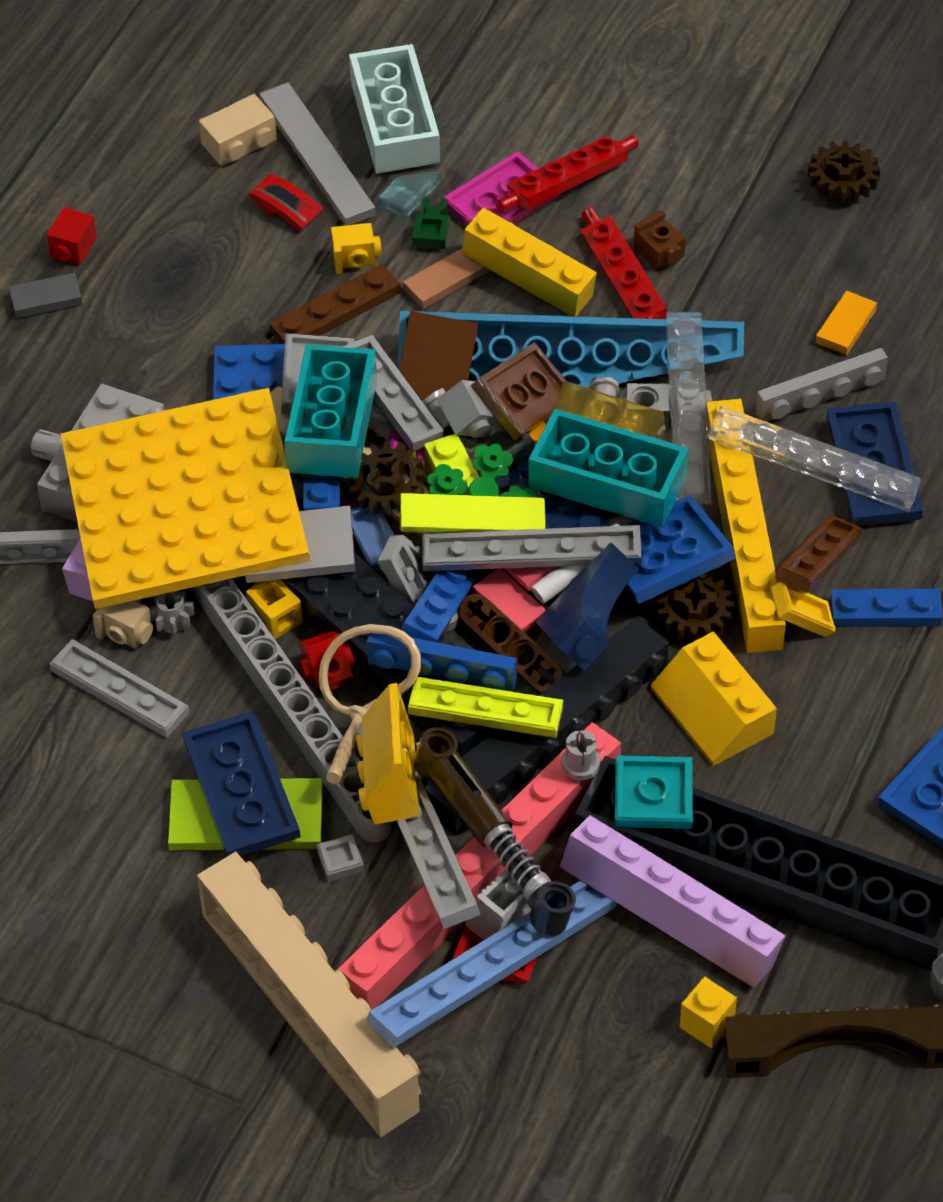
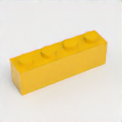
M484 207L465 228L462 254L564 313L576 317L592 298L597 272Z

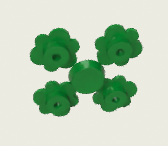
M492 444L490 447L480 445L475 449L474 455L476 459L473 461L472 466L476 471H480L481 477L474 479L468 487L467 482L462 479L463 472L460 469L452 470L449 465L440 464L436 467L435 473H431L427 477V483L430 485L429 494L464 495L467 492L469 496H499V488L494 480L497 476L504 478L508 475V467L513 463V456L507 451H502V447L499 444ZM514 485L510 487L509 492H504L499 497L537 498V494L531 488L521 489L519 486Z

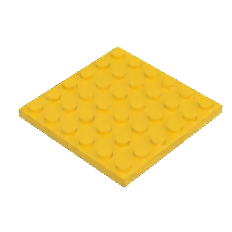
M269 388L61 433L95 609L310 561L289 469H286L285 452Z

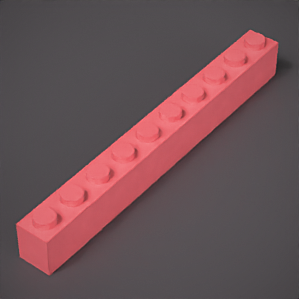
M592 722L584 730L593 734L596 739V751L600 757V764L604 756L616 759V756H621V742ZM566 748L502 809L513 824V834L517 835L515 841L522 842L521 848L528 850V857L577 811L594 778L593 776L586 780H576L565 774L562 768V756ZM475 837L455 855L474 898H476L477 893L480 894L481 890L486 888V885H490V882L494 881L495 877H499L500 873H503L505 867L500 865V859L494 857V851L482 847ZM424 885L351 955L338 970L348 980L350 991L356 999L363 998L371 1010H373L463 922L443 929Z

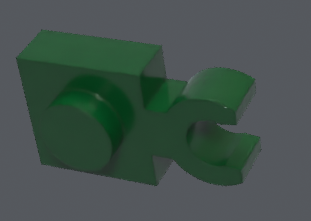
M424 197L422 200V213H416L412 247L446 249L449 231L447 199L442 198L441 204L438 207H432L429 205V197Z

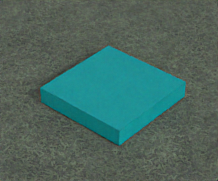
M616 756L615 827L692 829V757Z

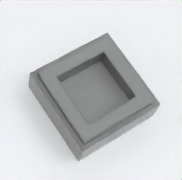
M353 834L316 844L317 854L328 882L364 872V864Z

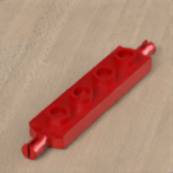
M633 134L620 141H614L608 136L599 138L578 150L572 151L570 154L549 162L545 166L507 183V196L495 201L496 209L504 213L515 206L527 209L534 207L628 161V151L637 148L639 141Z
M588 207L589 213L585 208L581 216L585 219L588 226L581 229L583 239L629 316L636 319H666L669 316L667 307L613 218L609 216L600 220L593 207Z

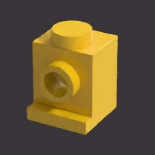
M371 223L331 227L336 275L343 274V269L373 266L375 265V257L382 256L380 236H373Z
M281 579L256 582L246 591L247 601L274 639L303 623L301 601Z

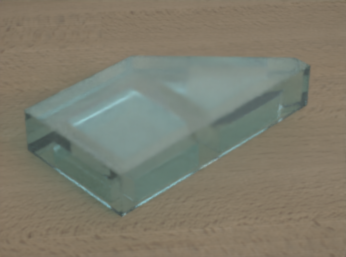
M433 171L398 176L379 196V205L407 218L422 202L423 198L441 182V173Z

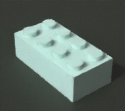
M413 44L349 54L351 85L376 173L440 163V135Z

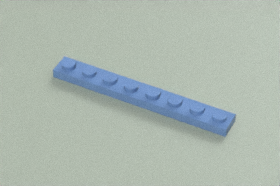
M580 880L570 887L576 896V903L564 932L555 936L539 933L530 922L531 912L369 1011L367 1023L395 1048L616 908L617 902Z

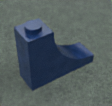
M610 542L539 617L536 623L569 658L585 671L610 645L606 637V625L609 614L621 591L639 568Z

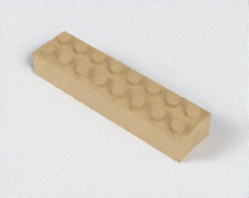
M234 852L198 874L197 879L203 917L381 1138L419 1113V1095L421 1090L418 1085L420 1071L417 1064L410 1055L406 1054L403 1056L396 1047H392L367 1023L369 1011H371L367 1002L361 997L356 999L351 993L349 982L344 974L338 969L333 971L327 963L328 959L322 947L317 942L311 944L305 936L304 927L295 915L289 916L284 911L283 903L277 892L273 888L266 889L262 884L261 876L254 864L250 861L245 863L239 854Z

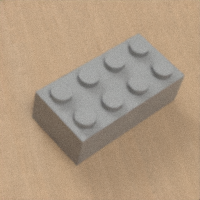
M101 384L71 431L155 413L157 408L165 410L164 404ZM62 444L37 484L41 509L44 512L78 523Z

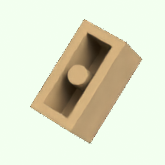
M255 94L199 120L201 144L221 167L277 140L275 116Z

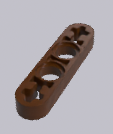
M471 594L462 601L459 610L462 620L499 655L518 658V654L523 648H533L534 657L529 664L520 665L517 659V672L538 691L543 693L551 686L537 672L541 666L553 674L556 681L567 673L557 661L488 598L481 594ZM475 606L480 607L482 612L491 618L487 623L475 616V613L472 611ZM501 625H508L510 629L508 638L504 642L496 643L494 641L495 630Z

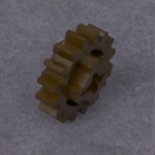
M843 141L842 146H837L834 142H830V149L821 146L819 147L818 154H812L811 163H809L808 168L810 186L817 187L818 195L827 193L828 201L839 197L841 204H845L846 198H851L856 203L858 202L859 195L868 198L870 197V190L877 189L880 179L881 167H878V157L871 158L872 150L870 149L861 151V144L859 143L855 144L854 147H849L847 141Z
M385 441L383 449L378 450L373 444L371 445V454H362L358 478L348 477V481L351 486L350 491L353 499L358 501L361 509L369 506L372 515H376L380 509H383L386 517H390L392 509L397 508L400 512L401 493L424 494L422 484L427 482V477L422 459L417 458L413 448L406 452L403 443H399L395 449H392L389 441Z
M712 573L706 575L705 578L697 576L685 584L678 585L658 595L655 605V611L658 612L657 622L658 624L665 623L666 634L676 631L678 641H681L685 636H690L692 643L697 640V637H704L711 632L721 637L723 635V627L731 626L732 616L734 615L735 602L732 601L733 592L732 590H725L724 580L714 583ZM693 603H696V611L693 610Z

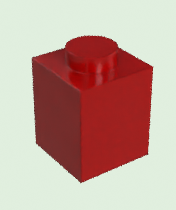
M63 207L46 234L50 257L61 262H69L81 266L97 239L94 215Z

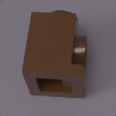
M662 210L634 224V248L657 271L677 263L684 257L685 238L665 219V213Z

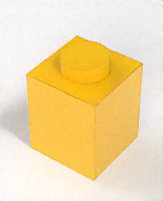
M704 977L681 1004L680 1028L712 1049L723 1036L724 1018L734 1016L736 1013L737 997Z

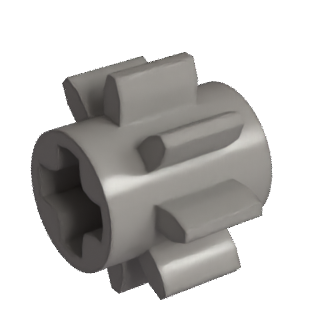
M174 591L152 596L154 606L149 607L151 621H156L158 632L164 630L174 635L184 627H190L189 616L195 613L193 602H187L185 591Z

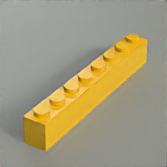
M742 400L706 402L705 433L725 538L732 545L736 555V559L730 561L746 652L756 653L783 650L786 623L785 620L778 616L771 587L777 584L775 579L776 573Z

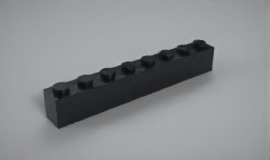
M636 617L608 640L610 645L585 671L576 665L539 695L563 700V710L556 738L496 729L462 758L496 803L500 805L508 797L511 790L520 783H527L535 775L538 768L547 761L552 762L566 746L567 737L571 733L579 731L580 735V730L584 731L592 722L595 723L600 718H607L613 712L616 705L624 698L634 696L642 684L651 676H658L668 664L669 642L640 618ZM432 781L424 787L439 821L455 836L464 830L467 826Z

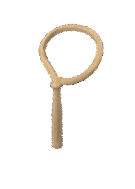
M374 624L354 627L334 639L323 655L319 670V684L324 699L336 712L350 715L352 719L326 775V779L332 784L340 783L354 750L356 736L362 725L361 718L377 699L363 707L341 705L332 695L328 684V670L331 659L342 643L357 635L368 633L386 634L400 640L407 646L411 655V668L407 678L398 685L402 695L415 683L421 669V654L414 639L402 630L392 626Z

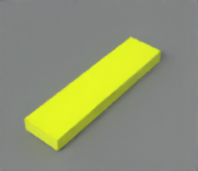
M401 493L400 532L443 533L545 529V498Z
M422 677L416 678L408 705V714L553 738L557 737L563 710V700Z

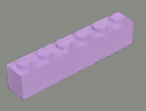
M591 815L569 837L560 864L562 869L753 988L758 985L773 967L784 941V934Z

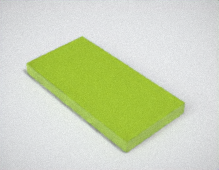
M322 778L280 779L299 826L301 838L262 850L316 849V844L321 843ZM172 780L169 851L224 850L198 780Z

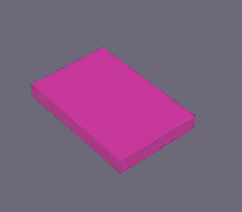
M516 151L443 198L447 199V210L467 227L483 207L504 220L516 224L560 196V194L529 209L515 206L504 213L499 212L496 209L495 201L507 196V183L538 169L521 153Z

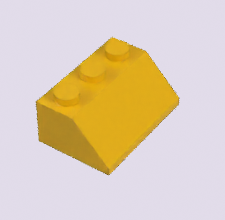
M714 632L684 646L651 684L652 692L712 766L774 734L777 708Z
M397 683L389 684L361 718L362 734L356 736L359 754L363 757V761H358V771L362 784H365L364 788H359L360 802L363 811H370L374 825L419 816L417 772L414 768V734Z

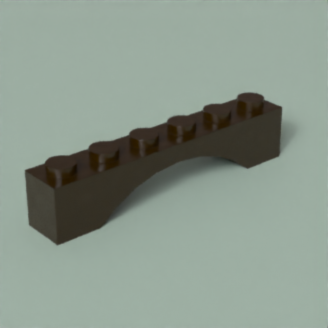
M943 1003L919 1008L899 1005L891 1009L877 1010L859 1007L851 1011L832 1012L828 1009H819L812 1013L779 1011L771 1015L739 1013L734 1016L725 1017L723 1043L727 1078L768 1076L781 1064L799 1054L821 1047L836 1045H865L880 1048L906 1057L925 1069L943 1068Z

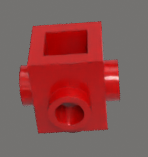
M334 631L298 642L303 657L299 661L302 676L305 681L310 680V683L317 688H320L319 670L323 655L331 642L340 635ZM342 643L331 659L328 670L330 690L343 686L345 679L353 677L350 666L355 665V661L348 644L344 645Z

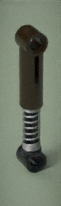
M434 727L427 729L420 738L415 755L414 768L421 777L434 782L479 844L490 851H494V857L500 859V865L505 867V872L511 875L513 882H517V888L523 890L527 904L532 909L530 922L533 928L539 933L548 936L561 934L569 923L576 903V896L573 890L562 882L551 881L546 876V873H540V866L533 864L534 858L527 856L528 850L521 848L522 842L515 841L517 835L513 834L512 822L458 753V741L455 735L444 728Z

